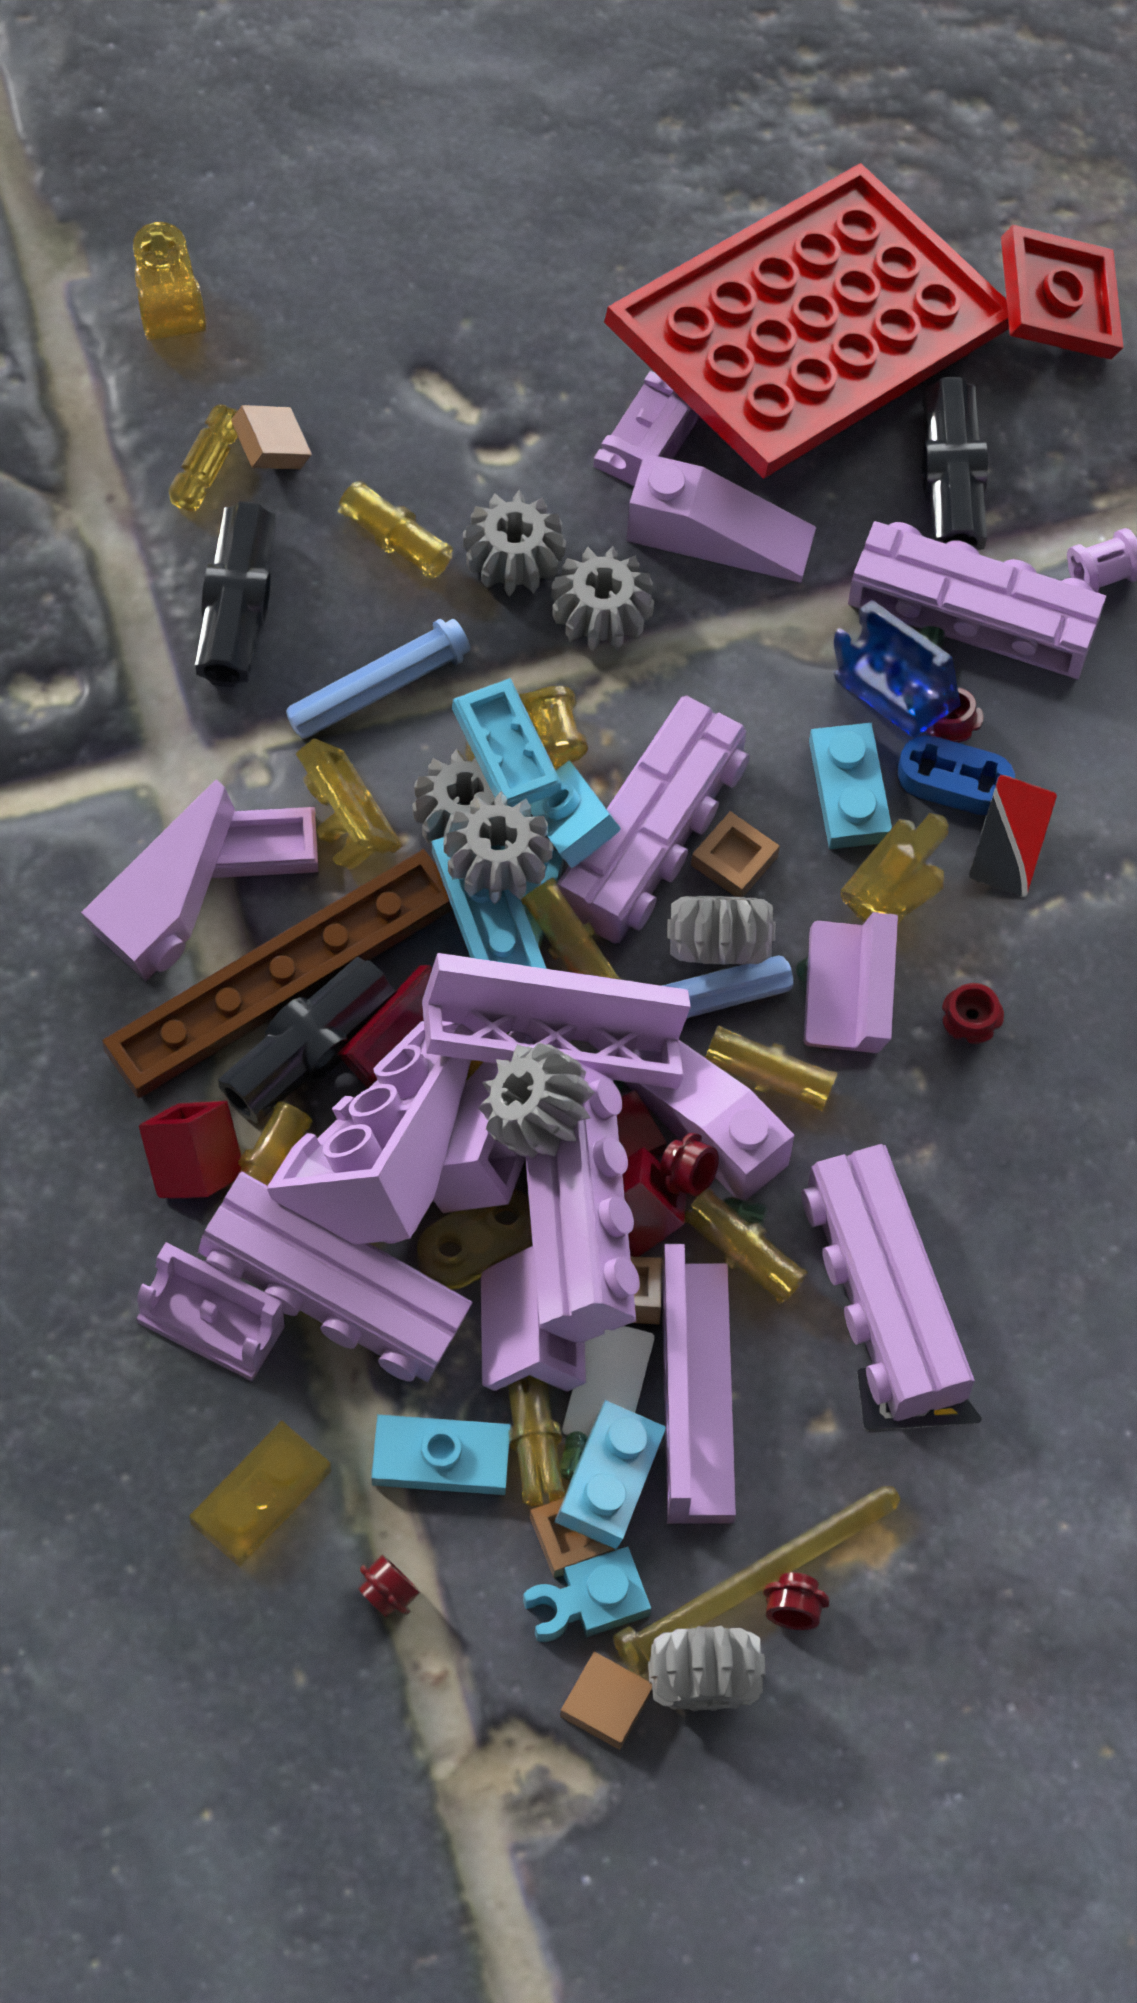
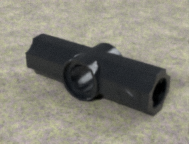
M941 378L937 383L925 386L922 404L924 407L926 441H924L922 450V487L924 494H930L933 540L945 544L950 541H961L973 546L976 550L985 549L987 540L984 494L988 478V452L986 441L979 440L976 388L964 382L963 378Z
M239 501L237 505L224 508L223 517L221 518L220 535L217 540L214 564L209 563L206 568L201 604L204 620L195 668L196 675L207 679L212 685L234 687L238 683L248 682L251 662L255 653L258 624L264 625L266 620L271 585V573L268 568L276 529V514L267 511L258 503Z
M356 957L310 999L307 1000L304 997H299L284 1006L270 1022L265 1031V1038L218 1079L219 1089L241 1116L255 1123L260 1122L307 1079L310 1082H316L328 1075L341 1062L337 1054L395 993V990L386 980L384 973L371 961H365Z

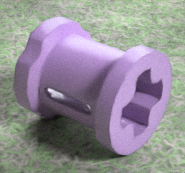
M1124 528L1114 532L1113 539L1088 548L1080 544L1070 547L1067 551V560L1071 578L1085 581L1093 587L1096 593L1099 592L1100 587L1126 578L1131 582L1137 581V538L1131 530Z

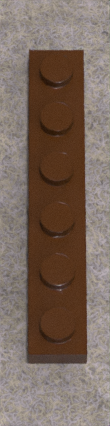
M425 849L420 850L102 1040L104 1052L137 1099H140L273 1019L292 1000L299 997L307 998L316 993L356 957L365 961L371 960L452 911L453 908L437 865Z

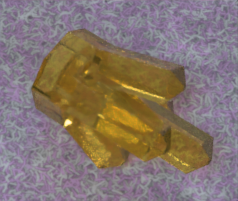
M929 813L916 830L912 821L898 820L840 890L841 899L857 917L865 922L873 912L898 915V926L906 915L944 889V871L930 863L926 865V861L948 835L949 826L946 818Z

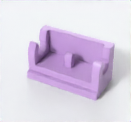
M649 371L644 379L643 386L615 430L603 440L601 444L602 450L599 449L594 457L593 467L635 486L644 453L673 460L700 416L655 372Z
M166 1242L156 1259V1268L158 1270L150 1287L142 1284L137 1298L140 1313L136 1318L137 1323L253 1381L285 1327L282 1301Z

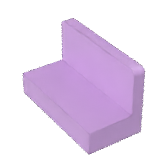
M873 912L863 925L815 921L811 925L803 1039L805 1045L879 1053L891 1040L898 915Z
M533 1246L485 1269L481 1274L482 1385L496 1391L528 1375L566 1392L585 1384V1342L573 1343L540 1329Z

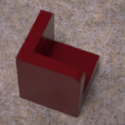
M228 1101L177 1103L138 1125L155 1191L159 1198L208 1197L234 1182L241 1171L245 1173Z
M644 1147L627 1158L628 1167L626 1172L622 1174L624 1198L631 1209L634 1220L633 1229L628 1233L630 1256L639 1257L684 1225L686 1193L679 1192L675 1195L668 1191L665 1183L666 1177L661 1173V1163Z

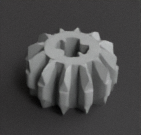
M520 490L513 497V502H505L494 493L489 501V509L475 506L474 512L471 514V525L466 526V530L463 532V547L466 548L467 552L466 565L470 573H481V582L484 584L485 589L499 582L503 583L504 590L509 597L515 591L516 585L523 584L534 594L539 587L540 578L554 580V576L558 572V561H562V557L565 556L566 540L563 539L562 521L559 518V514H547V505L543 497L531 504H526Z
M614 546L606 552L605 557H597L587 547L582 554V562L567 558L562 566V575L555 577V581L552 583L551 597L555 602L552 615L556 624L566 625L565 634L568 636L569 642L583 636L588 637V646L592 652L598 647L600 641L608 640L618 651L620 646L623 645L624 635L639 639L640 634L643 632L644 621H648L653 615L654 600L651 595L653 582L650 578V573H639L640 564L637 562L636 555L623 561L617 560L618 555Z
M456 748L451 755L450 765L433 758L432 762L428 765V776H418V780H416L414 785V795L417 799L412 804V813L416 823L423 824L422 836L426 839L427 843H430L433 840L447 836L449 832H453L451 830V818L455 811L470 813V805H460V802H471L476 795L487 806L494 805L495 797L476 758L474 757L472 762L464 761L463 755Z
M500 791L494 799V805L487 806L475 795L470 802V813L455 811L451 818V830L453 832L447 833V836L444 837L443 849L447 857L450 858L448 860V872L452 880L465 879V891L469 897L486 888L489 889V898L495 905L502 896V890L509 889L513 895L521 900L523 895L526 894V882L541 885V881L545 878L546 867L544 863H548L552 859L553 843L550 842V839L546 838L548 835V823L545 817H531V805L528 803L527 798L514 807L507 806L506 796ZM491 846H504L505 850H493Z
M685 896L671 903V919H668L667 938L670 939V955L677 960L703 964L745 965L762 963L772 955V941H775L776 922L773 921V905L764 899Z
M540 1042L534 1048L517 1044L511 1062L509 1060L496 1059L499 1072L494 1080L482 1082L490 1096L478 1107L484 1114L485 1119L488 1120L485 1130L491 1133L493 1139L508 1146L515 1153L534 1158L538 1153L556 1156L561 1139L577 1142L573 1128L578 1121L591 1118L582 1105L595 1093L589 1087L588 1082L584 1080L587 1071L581 1067V1064L569 1055H564V1052L556 1047Z
M722 1625L705 1628L697 1626L692 1629L677 1628L672 1633L661 1634L654 1639V1644L651 1645V1657L648 1662L649 1683L652 1684L653 1700L663 1706H668L673 1710L690 1709L692 1712L698 1710L716 1711L724 1708L737 1709L740 1705H751L763 1693V1676H766L765 1655L761 1653L760 1637L742 1628L728 1629L723 1628Z

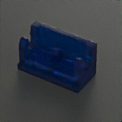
M871 600L859 608V624L862 627V631L854 643L851 644L852 639L847 632L841 628L837 629L833 641L838 669L834 671L835 680L911 737H917L961 705L952 656L875 601Z

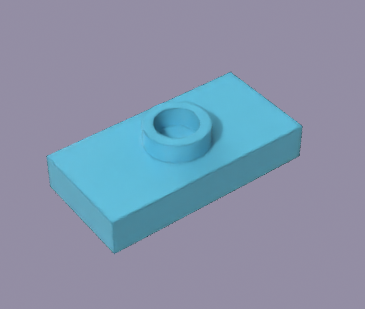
M511 678L453 699L452 710L495 798L502 791L507 798V806L514 807L526 798L528 803L531 804L560 793L562 783Z
M569 760L556 770L562 783L560 793L530 805L533 817H545L548 823L547 837L568 865L573 868L620 832L621 828Z
M377 1414L371 1477L372 1486L505 1495L511 1424Z

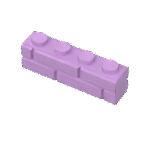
M875 521L853 574L848 605L933 633L937 628L940 635L1079 679L1101 617L1106 595L1096 593L1091 585L1079 579L1067 578L1059 581L1038 574L1030 564L1024 561L1011 559L1003 563L979 555L973 546L965 542L950 541L945 544L923 537L916 528L906 523L895 522L886 525Z
M687 695L680 698L607 808L620 826V832L573 868L568 866L556 884L554 908L559 914L581 926H588L592 932L614 944L621 942L630 927L638 931L643 928L657 900L651 894L661 879L672 882L675 879L688 854V849L684 848L683 845L693 831L702 835L708 829L719 806V802L714 800L715 796L723 784L733 788L746 769L750 755L744 752L746 730L742 724L719 712L717 714L713 713L711 708Z
M581 1064V1067L587 1071L584 1080L588 1082L589 1087L595 1093L582 1105L591 1118L578 1121L573 1128L577 1142L561 1139L556 1156L542 1155L541 1153H538L534 1158L525 1156L540 1329L573 1343H583L605 1334V1330H615L635 1322L634 1294L638 1292L640 1285L637 1270L630 1260L628 1233L633 1229L634 1220L631 1209L624 1198L622 1174L627 1170L628 1159L618 1136L617 1114L622 1109L621 1095L613 1083V1079Z
M878 1144L854 1151L848 1156L843 1154L816 1162L811 1167L808 1188L801 1191L802 1203L810 1225L812 1227L822 1225L829 1246L823 1248V1259L830 1281L834 1286L843 1283L851 1305L845 1306L844 1314L850 1336L856 1345L865 1342L873 1365L866 1367V1375L875 1402L878 1405L887 1402L892 1417L896 1421L927 1413L931 1409L938 1410L964 1402L969 1398L975 1380L886 1145Z
M241 1171L202 1235L198 1253L207 1257L205 1262L240 1280L244 1278L265 1290V1293L281 1300L283 1313L296 1316L299 1311H302L323 1323L320 1327L322 1333L333 1342L350 1349H354L358 1343L380 1355L381 1357L378 1360L380 1366L391 1375L409 1382L413 1381L415 1376L428 1383L465 1319L472 1301L369 1243L354 1245L272 1200L266 1189L267 1185Z

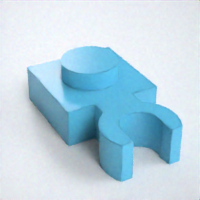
M628 1546L565 1567L564 1578L568 1587L559 1589L553 1585L540 1584L531 1587L523 1595V1603L526 1609L546 1604L551 1606L556 1612L554 1619L535 1626V1636L539 1642H549L559 1638L566 1631L568 1624L580 1620L587 1638L649 1617L651 1613L650 1603Z

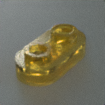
M514 1189L509 1204L454 1211L431 1224L424 1230L418 1241L417 1260L420 1272L449 1289H458L479 1279L487 1268L530 1248L533 1242L529 1196L522 1191ZM510 1211L518 1219L511 1225H502L494 1217L499 1212ZM454 1242L462 1248V1251L456 1256L447 1257L442 1255L438 1249L444 1243Z

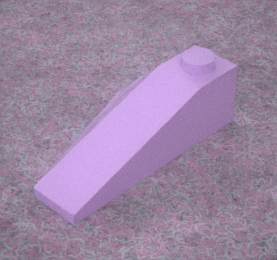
M424 1021L420 1022L373 1068L378 1079L355 1098L344 1096L332 1108L337 1120L318 1138L314 1134L307 1133L292 1147L266 1188L271 1199L354 1245L374 1242L391 1244L410 1239L435 1197L471 1060L427 1054ZM442 1021L443 1032L468 1036L474 1034L463 1024Z

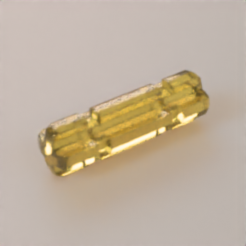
M218 404L212 408L205 421L208 427L200 430L181 466L184 472L176 475L169 488L170 502L175 507L183 508L188 512H194L201 506L207 494L204 488H209L212 485L231 450L228 444L234 443L238 437L231 422V419L238 410L223 404Z

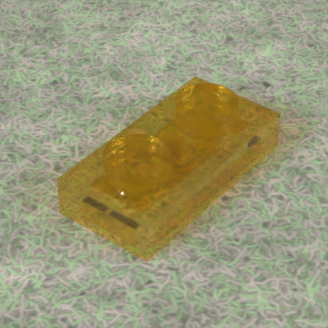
M281 1420L189 1515L190 1524L240 1567L332 1472L331 1463Z

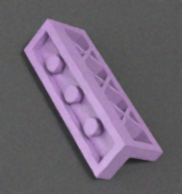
M437 953L422 1000L427 1054L497 1063L496 1059L509 1060L511 1062L517 1044L534 1048L540 1042L556 1047L564 1052V1055H569L579 1063L613 1080L679 1088L684 1074L678 1039L691 1007L688 990ZM442 1021L463 1024L474 1034L468 1036L443 1032ZM509 1031L526 1033L538 1043L534 1045L518 1043L506 1033ZM571 1040L589 1042L600 1052L597 1054L581 1052L569 1042ZM641 1049L661 1052L662 1063L643 1061L631 1050Z
M665 1244L662 1260L661 1302L664 1422L666 1427L667 1524L734 1523L736 1509L728 1263L685 1264V1244Z

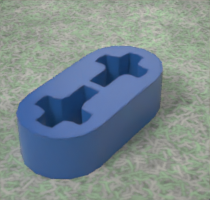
M926 735L913 738L905 744L901 751L897 772L900 785L907 793L920 799L977 815H987L1000 775L1015 778L1012 765L998 754ZM923 758L935 761L930 776L918 773L919 765L922 763ZM982 775L994 778L993 786L989 793L978 790V783Z

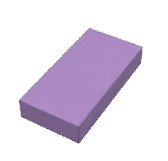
M315 807L235 811L211 878L319 872Z

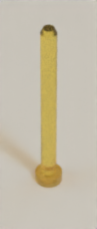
M881 1486L640 1632L636 1633L634 1629L628 1626L613 1635V1641L623 1662L631 1672L638 1676L647 1672L648 1662L651 1657V1645L654 1644L655 1638L663 1633H672L677 1628L692 1629L705 1625L760 1592L767 1584L778 1581L781 1574L793 1572L896 1510L901 1501L897 1490L893 1486Z

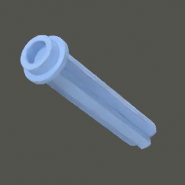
M441 619L433 622V630L290 705L286 710L290 725L301 738H308L450 661L454 665L462 663L463 655L470 652L467 636L455 619H451L446 623Z
M778 955L770 957L759 964L739 965L662 986L688 990L691 1006L687 1018L789 992L793 988V976L789 962L786 961L784 956Z

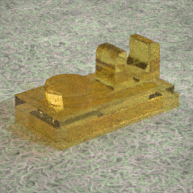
M313 738L295 753L308 773L303 777L307 789L321 804L325 806L330 804L335 811L318 826L316 830L317 835L320 839L333 843L342 834H349L346 837V845L343 850L332 858L336 865L353 869L375 851L381 854L386 852L395 853L403 847L342 749Z

